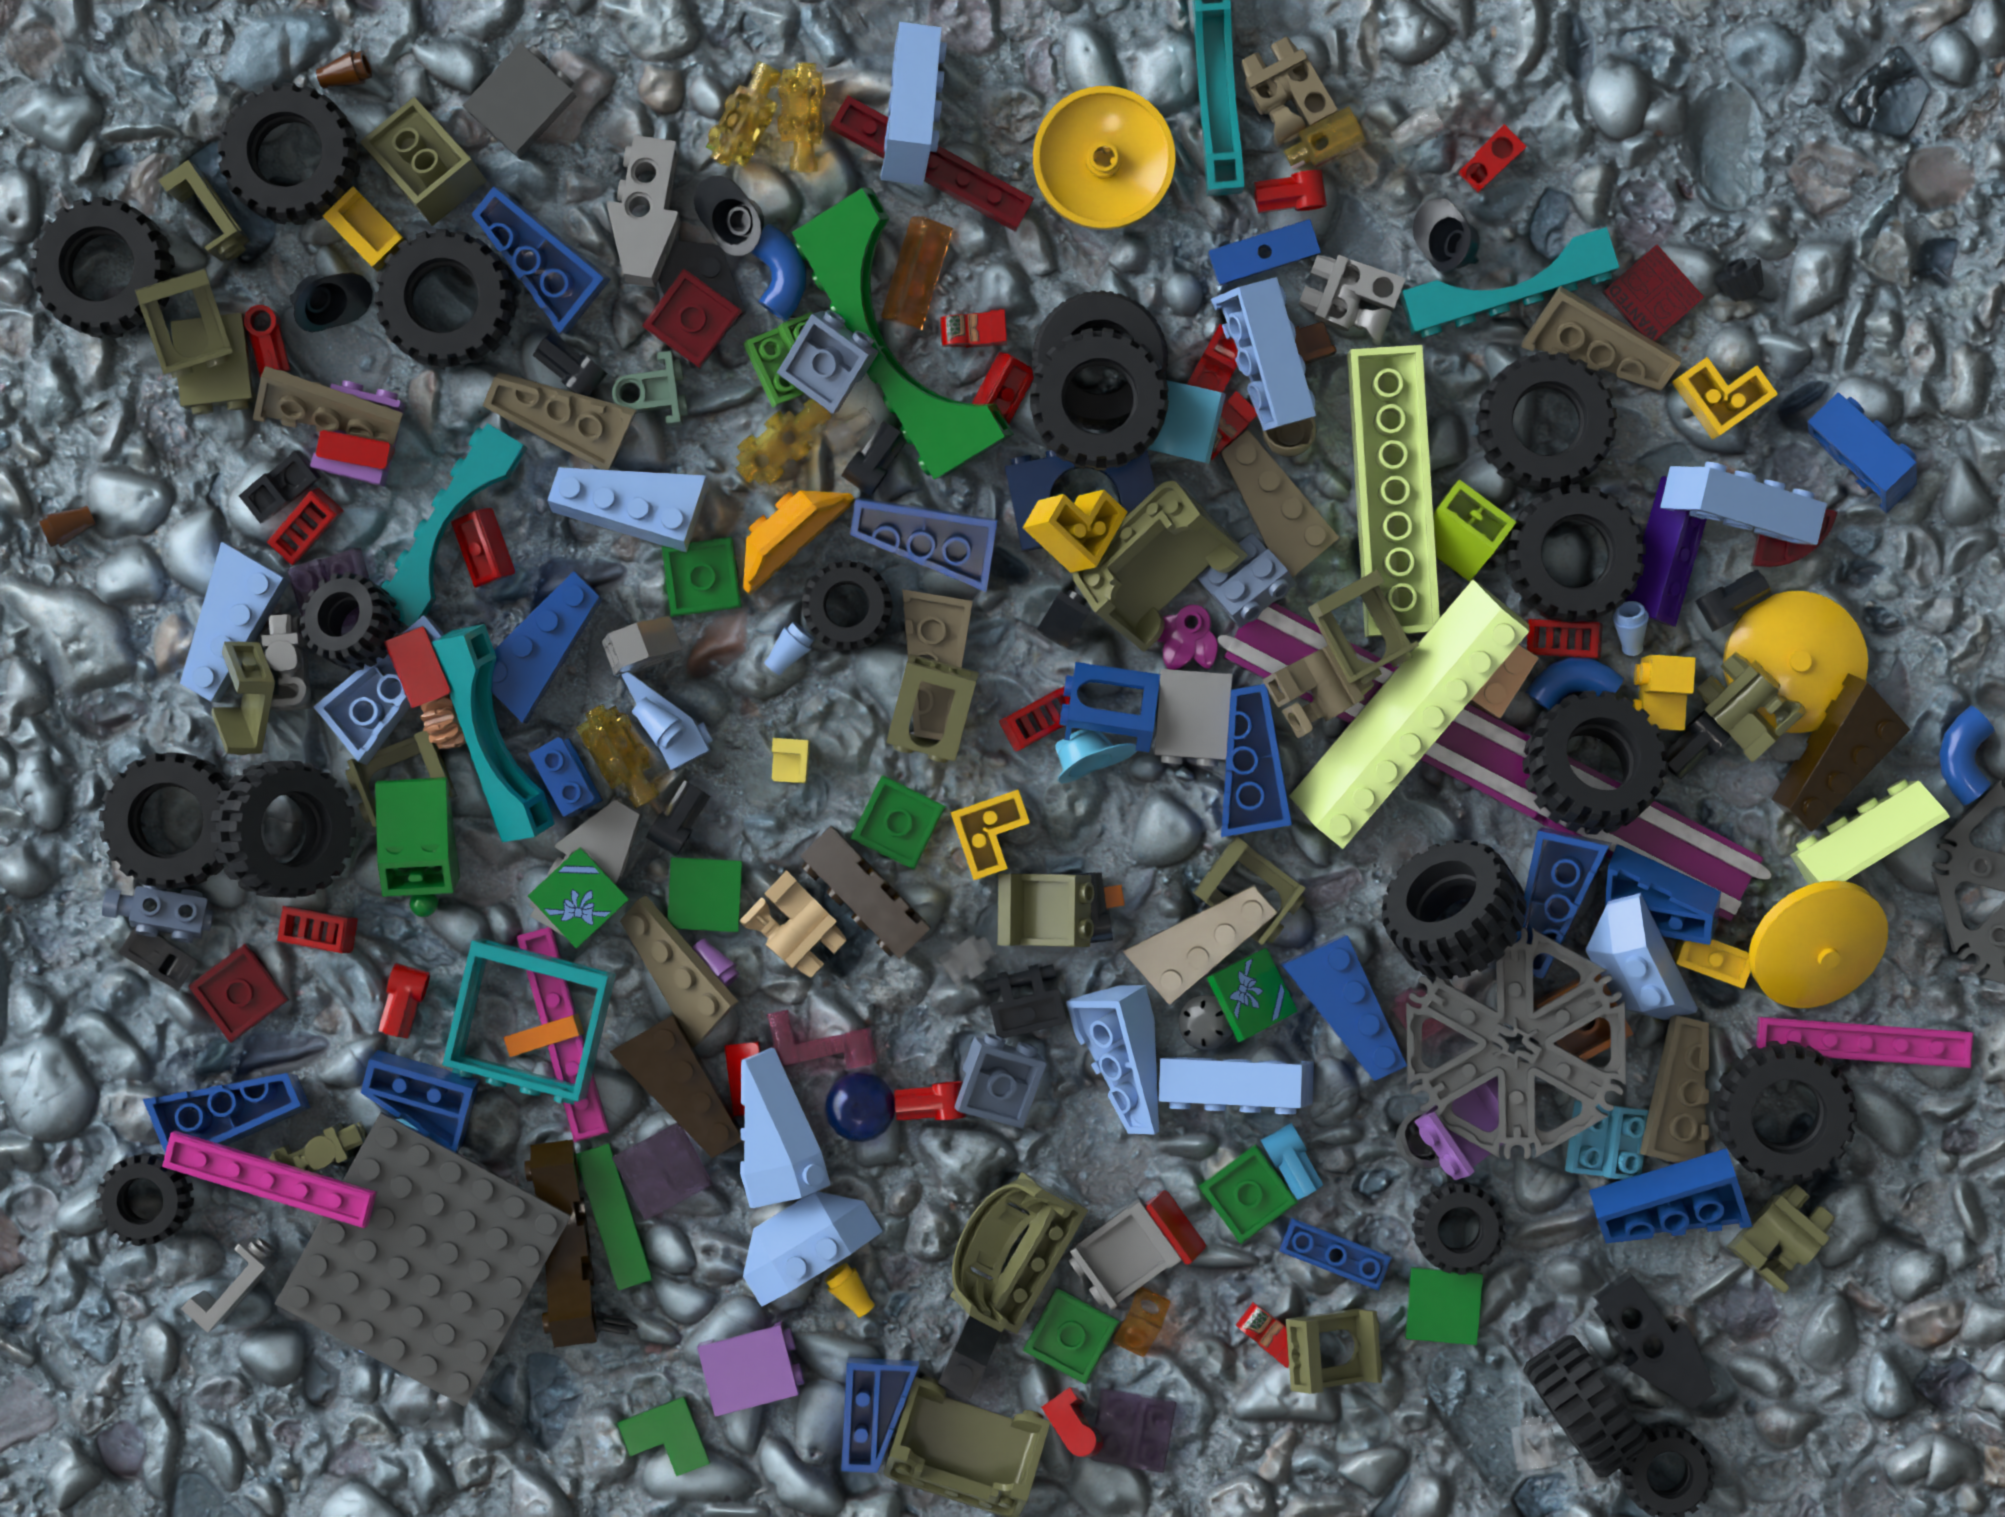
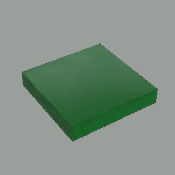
M733 537L690 542L687 553L661 546L671 617L742 608Z
M881 775L850 839L915 870L946 806Z
M671 857L667 920L675 929L739 932L743 861Z
M1256 1144L1198 1185L1240 1244L1298 1203Z
M1411 1267L1405 1339L1477 1345L1483 1274L1480 1272H1466V1275H1458L1455 1272L1450 1274L1441 1269Z
M1056 1286L1023 1351L1086 1385L1119 1320Z

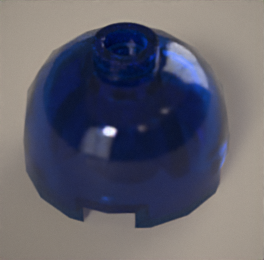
M856 1071L844 1075L834 1082L826 1095L825 1113L828 1124L837 1135L847 1141L864 1143L876 1140L888 1130L894 1120L895 1100L892 1090L884 1079L871 1072Z

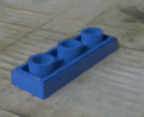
M1311 219L1208 251L1218 286L1320 255L1321 253ZM1260 248H1267L1270 251V257L1266 259L1261 258L1258 255V250Z
M1292 1217L1279 1247V1252L1378 1291L1392 1259L1389 1255ZM1335 1248L1340 1249L1342 1252L1341 1257L1338 1260H1331L1329 1258L1330 1251Z

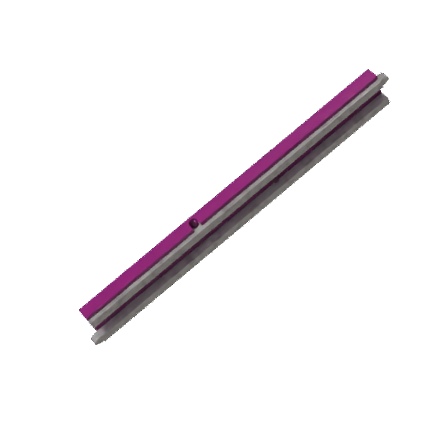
M1274 602L1265 608L1257 619L1248 622L1242 628H1238L1234 638L1221 635L1217 639L1219 645L1227 650L1223 657L1224 659L1262 679L1328 645L1316 624ZM1351 643L1359 660L1365 663H1375L1381 659ZM1391 663L1379 667L1382 675L1372 680L1374 687L1363 695L1364 700L1336 717L1350 724L1398 667L1393 668ZM1309 690L1299 696V698L1311 703L1313 701V694ZM1469 704L1463 708L1420 759L1425 764L1552 830L1612 842L1606 858L1610 860L1616 845L1619 844L1721 891L1719 917L1727 921H1731L1733 916L1736 915L1742 903L1740 899L1752 877L1758 879L1771 878L1770 871L1761 864L1763 857L1656 801L1627 826L1622 825L1617 831L1605 833L1602 829L1597 835H1590L1584 832L1585 828L1583 827L1577 832L1566 829L1567 823L1562 820L1556 824L1548 818L1551 812L1545 806L1541 810L1534 802L1537 798L1535 791L1528 792L1525 784L1530 774L1523 772L1522 761L1528 756L1524 753V748L1531 736ZM1567 756L1573 772L1587 785L1601 790H1613L1620 787L1621 783Z

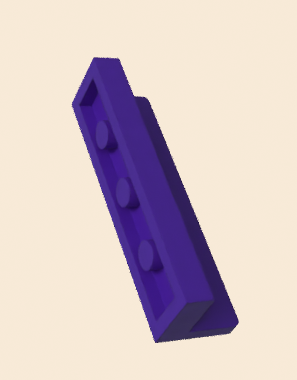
M1662 476L1642 540V544H1646V555H1643L1642 564L1645 565L1643 575L1639 576L1636 582L1638 586L1633 594L1625 599V602H1638L1644 606L1649 619L1676 627L1707 519L1689 516L1690 511H1670L1660 508L1667 477Z

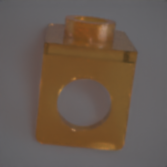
M1143 1287L1138 1288L1129 1313L1114 1336L1113 1343L1144 1357L1162 1328L1170 1300ZM1150 1300L1154 1302L1159 1312L1156 1314L1148 1313L1142 1308L1141 1301Z

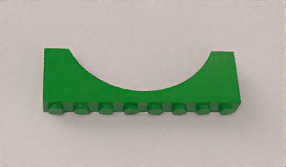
M860 188L793 231L792 234L796 239L794 244L802 259L808 260L814 270L812 278L821 291H826L832 302L829 304L831 311L836 312L845 319L844 324L852 333L856 330L861 331L873 339L872 347L879 352L867 371L869 378L875 384L879 383L885 394L882 397L885 406L892 414L897 415L903 425L900 427L903 437L910 445L914 444L920 455L918 462L926 475H931L934 480L944 478L1014 434L997 404L960 402L930 390L910 375L888 348L880 332L873 309L871 270L877 243L890 218L872 188Z

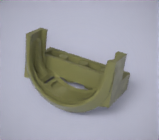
M1021 1172L1017 1180L1002 1186L986 1197L968 1220L959 1238L953 1258L952 1280L954 1290L950 1296L969 1316L1000 1332L1005 1328L1017 1334L1087 1214L1088 1209L1074 1199ZM1008 1203H1013L1029 1212V1215ZM1029 1224L1028 1230L1026 1231L1016 1251L1011 1257L1005 1270L1001 1273L1003 1264L1008 1256V1253L1010 1252L1012 1246L1014 1245L1019 1235ZM971 1267L991 1276L993 1279L988 1280L973 1272Z

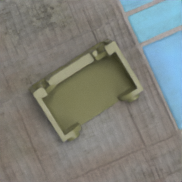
M1167 481L1159 485L1124 518L1097 567L1073 572V580L1094 612L1145 652L1163 633L1165 622L1159 613L1163 607L1207 566L1210 565L1218 573H1227L1236 568L1248 554L1184 488L1175 481Z
M914 1377L883 1471L884 1475L896 1482L1000 1516L1019 1517L1027 1503L1051 1422L1043 1419L1044 1417L1040 1413L1031 1410H1024L1023 1413L1014 1415L1012 1419L945 1397L946 1390L941 1387V1384H938L937 1379Z

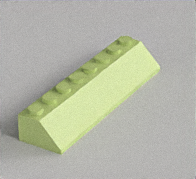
M1422 345L1351 349L1347 354L1361 578L1378 569L1384 580V583L1380 584L1379 587L1406 635L1427 633L1438 621L1440 614ZM1363 602L1365 638L1382 637Z
M1472 579L1421 639L1419 646L1410 652L1412 658L1399 665L1292 791L1289 797L1316 828L1344 849L1529 633V624L1476 580Z

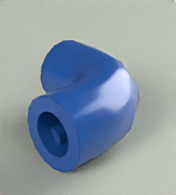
M769 223L762 230L759 244L750 252L763 261L771 272L769 287L758 302L774 316L787 322L797 309L805 292L806 265L795 244L786 234Z
M1569 657L1554 662L1535 677L1525 690V694L1550 711L1556 704L1559 705L1565 697L1574 692L1594 690L1596 697L1603 691L1616 693L1623 683L1624 677L1611 667L1592 658Z
M1969 706L1955 719L1945 732L1939 751L1941 774L1951 792L1963 806L1976 800L1991 785L1990 781L1979 770L1975 754L1980 744L1993 734L1995 730L1989 720L1974 706Z

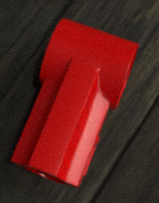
M1306 170L1291 174V177L1254 182V195L1258 214L1288 209L1310 211L1327 206L1322 170Z
M265 305L250 307L245 314L244 325L247 331H249L260 377L265 366L285 372L291 371L280 328L281 319L278 313ZM262 312H267L271 317L270 327L265 331L256 330L254 326L255 317Z
M399 963L394 964L387 984L386 993L388 998L378 1031L405 1039L410 1037L419 1003L423 1002L427 992L430 972Z
M963 1081L931 1084V1087L894 1089L896 1121L918 1120L922 1118H934V1120L966 1118V1113L958 1112L954 1107Z

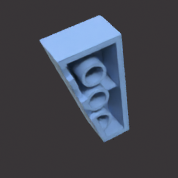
M1277 277L1240 286L1212 298L1211 301L1215 311L1222 309L1227 323L1222 325L1226 338H1233L1238 348L1235 361L1239 371H1242L1245 376L1250 378L1251 383L1248 384L1247 391L1263 431L1316 416L1314 410L1315 398L1312 391L1308 389L1304 375L1306 371L1305 363L1302 356L1298 354L1295 343V327L1288 318L1285 307L1286 295L1283 288L1279 285Z
M1706 462L1705 467L1670 466L1660 508L1670 511H1690L1689 516L1723 521V525L1734 528L1753 530V527H1755L1754 533L1795 544H1818L1827 503L1813 499V492L1801 489H1793V492L1784 490V483L1772 480H1764V483L1755 481L1756 475L1752 473L1735 471V474L1726 472L1727 466L1714 462Z
M425 615L403 632L405 633L423 626L430 642L444 635L434 621ZM389 654L384 659L378 657L376 659L377 664L372 667L364 664L363 670H357L314 706L315 710L354 758L365 765H368L411 707Z
M1163 1057L1160 1058L1159 1101L1169 1102V1108L1190 1109L1191 1103H1203L1204 1110L1226 1111V1105H1240L1239 1112L1260 1113L1261 1106L1275 1107L1276 1114H1296L1297 1108L1313 1104L1314 1061L1287 1064L1284 1060L1252 1062V1060L1223 1059V1061H1217L1216 1058Z

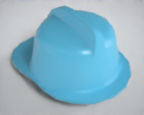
M1086 729L1076 731L1070 735V741L1062 739L1055 745L1063 769L1058 776V782L1061 784L1069 783L1093 771L1124 761L1137 752L1135 751L1136 745L1132 743L1113 745L1102 732Z

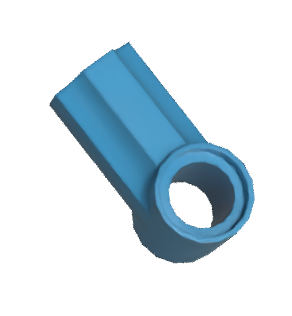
M1292 1123L1260 1140L1276 1168L1279 1167L1288 1187L1297 1200L1308 1196L1323 1186L1321 1179L1305 1153L1307 1149Z

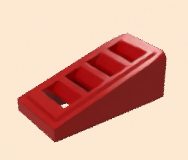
M315 488L305 496L269 538L267 543L294 566L334 524L344 510L323 490ZM313 503H314L321 511H323L327 516L324 517L320 512H318V511L312 506ZM304 513L318 524L316 528L302 517ZM294 524L309 536L306 540L292 528ZM285 534L299 546L297 550H294L282 539Z
M1528 619L1527 651L1532 654L1592 659L1601 658L1602 623ZM1540 627H1547L1545 648H1539ZM1555 628H1561L1560 649L1553 648ZM1569 629H1576L1574 650L1568 649ZM1584 630H1590L1589 650H1583Z
M1065 685L999 720V724L1015 752L1064 726L1059 725L1060 715L1052 700L1057 698L1061 707L1062 704H1069L1070 697L1063 696ZM1042 705H1044L1054 724L1049 726L1040 709ZM1030 712L1041 730L1037 733L1027 716ZM1018 719V721L1020 722L1025 734L1027 735L1026 739L1024 738L1015 720Z
M282 906L277 941L341 954L352 953L358 918ZM295 916L300 917L297 936L292 935ZM310 919H314L311 938H307ZM324 922H328L326 940L323 941L321 939Z

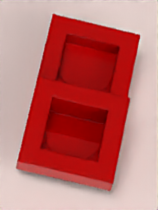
M1219 324L1186 385L1223 393L1237 367L1235 358L1238 354V348L1233 338H1226L1222 324Z

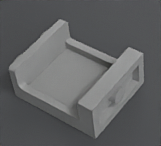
M1160 669L1154 755L1161 756V763L1182 764V759L1185 757L1197 758L1196 765L1218 767V760H1226L1232 674Z
M1138 1198L1069 1248L1073 1257L1068 1261L1080 1278L1086 1274L1094 1286L1089 1291L1099 1305L1102 1307L1107 1303L1110 1309L1113 1310L1124 1298L1167 1267H1173L1182 1259Z
M250 1237L240 1242L234 1248L237 1253L248 1261V1266L218 1300L203 1290L191 1297L181 1308L207 1333L221 1325L278 1261L272 1255L275 1252L273 1247L259 1237L255 1240L253 1237Z

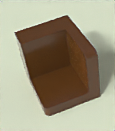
M1323 322L1300 329L1299 326L1295 327V343L1298 354L1302 356L1305 365L1333 356L1337 352L1335 344L1331 345Z

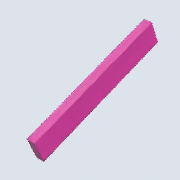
M547 927L517 936L521 949L561 959L553 929ZM526 970L541 1025L577 1014L568 980ZM583 1034L547 1045L556 1079L575 1084L585 1044ZM592 1073L587 1098L578 1102L575 1101L574 1105L563 1102L574 1142L610 1132L594 1073Z
M1758 1017L1756 1046L1760 1049L1767 1047L1766 1042L1777 1040L1780 1044L1794 1041L1798 1042L1801 1046H1810L1818 1050L1827 1058L1971 1068L1973 1032Z
M178 1131L170 1133L162 1167L361 1228H366L369 1225L377 1194L373 1190Z

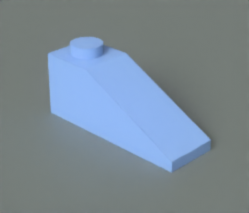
M630 672L622 674L636 704L647 697L652 703L682 720L681 725L685 728L682 737L667 750L661 745L658 746L670 770L674 771L711 751L708 743L712 742L713 739L704 722L698 725L694 718Z

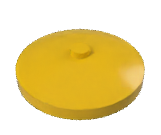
M1115 86L1088 87L1063 98L1043 119L1036 134L1033 147L1034 175L1045 200L1066 220L1081 227L1095 230L1123 228L1146 217L1164 198L1175 169L1174 140L1169 126L1161 113L1142 96Z
M1787 591L1777 593L1746 610L1734 624L1725 645L1723 663L1735 652L1746 658L1751 664L1756 660L1763 667L1762 669L1780 684L1781 687L1777 693L1779 696H1784L1790 701L1799 702L1805 707V714L1785 733H1805L1818 730L1827 715L1825 710L1831 700L1836 701L1844 688L1842 682L1847 674H1852L1865 681L1867 678L1868 653L1859 626L1852 616L1838 603L1813 592ZM1724 671L1728 686L1734 680ZM1760 707L1757 711L1776 729L1775 714L1772 713L1770 715L1765 707Z
M1831 880L1802 887L1787 895L1773 906L1758 925L1749 949L1751 973L1757 984L1770 999L1787 1007L1813 1008L1839 1000L1859 987L1879 964L1888 940L1886 915L1875 898L1867 890L1854 883Z

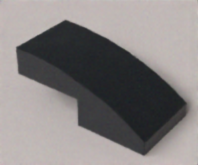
M295 450L272 471L259 477L239 497L261 524L285 508L322 477L314 468L310 467L311 463L300 450Z
M136 927L133 928L118 952L120 955L149 971L148 974L178 992L198 962L197 959L157 934V937L137 934Z

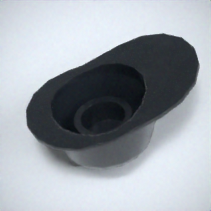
M710 176L702 180L694 194L695 211L701 222L724 252L733 256H744L752 252L759 244L764 227V215L760 206L754 200L749 199L742 189L729 178Z
M1436 197L1425 202L1415 215L1413 236L1417 246L1432 266L1438 271L1448 272L1455 268L1465 267L1468 264H1477L1479 262L1477 252L1480 246L1478 231L1467 222L1461 212L1449 200Z
M354 272L340 273L327 277L320 274L310 275L304 278L297 285L294 293L290 295V302L294 305L293 315L296 324L302 330L311 333L349 324L358 320L367 312L372 303L373 291L370 283L362 275Z

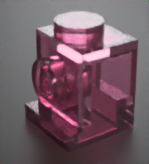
M1412 987L1404 990L1394 998L1397 1004L1390 1008L1406 1033V1002L1408 1001L1413 1006L1421 1007L1422 1004L1415 1003L1409 998L1411 992L1419 996L1426 995L1420 988L1416 991ZM1434 1018L1425 1020L1422 1024V1042L1447 1025Z

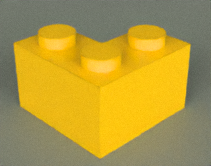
M1708 357L1671 382L1712 440L1722 435L1778 395L1758 365L1727 385Z
M1104 489L1079 495L1074 503L1065 494L1038 500L1023 529L1072 573L1097 567L1128 512Z
M1649 655L1641 658V664L1635 665L1634 685H1639L1638 699H1633L1632 707L1637 711L1643 708L1650 715L1647 721L1651 726L1657 724L1660 730L1685 731L1687 695L1693 694L1696 658Z
M1018 789L950 812L973 880L1008 869L996 835L1030 823Z

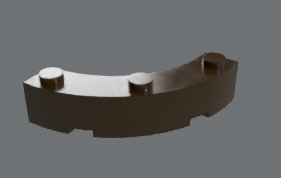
M571 1139L530 1145V1160L524 1161L527 1182L533 1181L536 1196L571 1214L568 1223L545 1263L548 1312L542 1313L544 1333H551L554 1348L597 1342L596 1305L591 1294V1286H594L591 1246L584 1197H580L579 1192L580 1171L574 1141Z

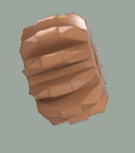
M449 694L421 705L423 715L420 716V719L424 722L423 731H427L429 734L430 743H435L439 749L456 748L467 743Z

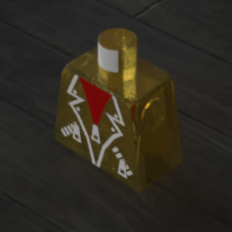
M1348 106L1300 131L1299 135L1302 142L1284 150V153L1293 170L1310 161L1318 169L1369 144L1354 112ZM1321 138H1328L1329 143L1327 147L1323 150H1317L1316 142Z

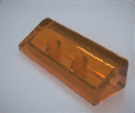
M923 216L911 217L883 307L882 318L922 330L953 228Z

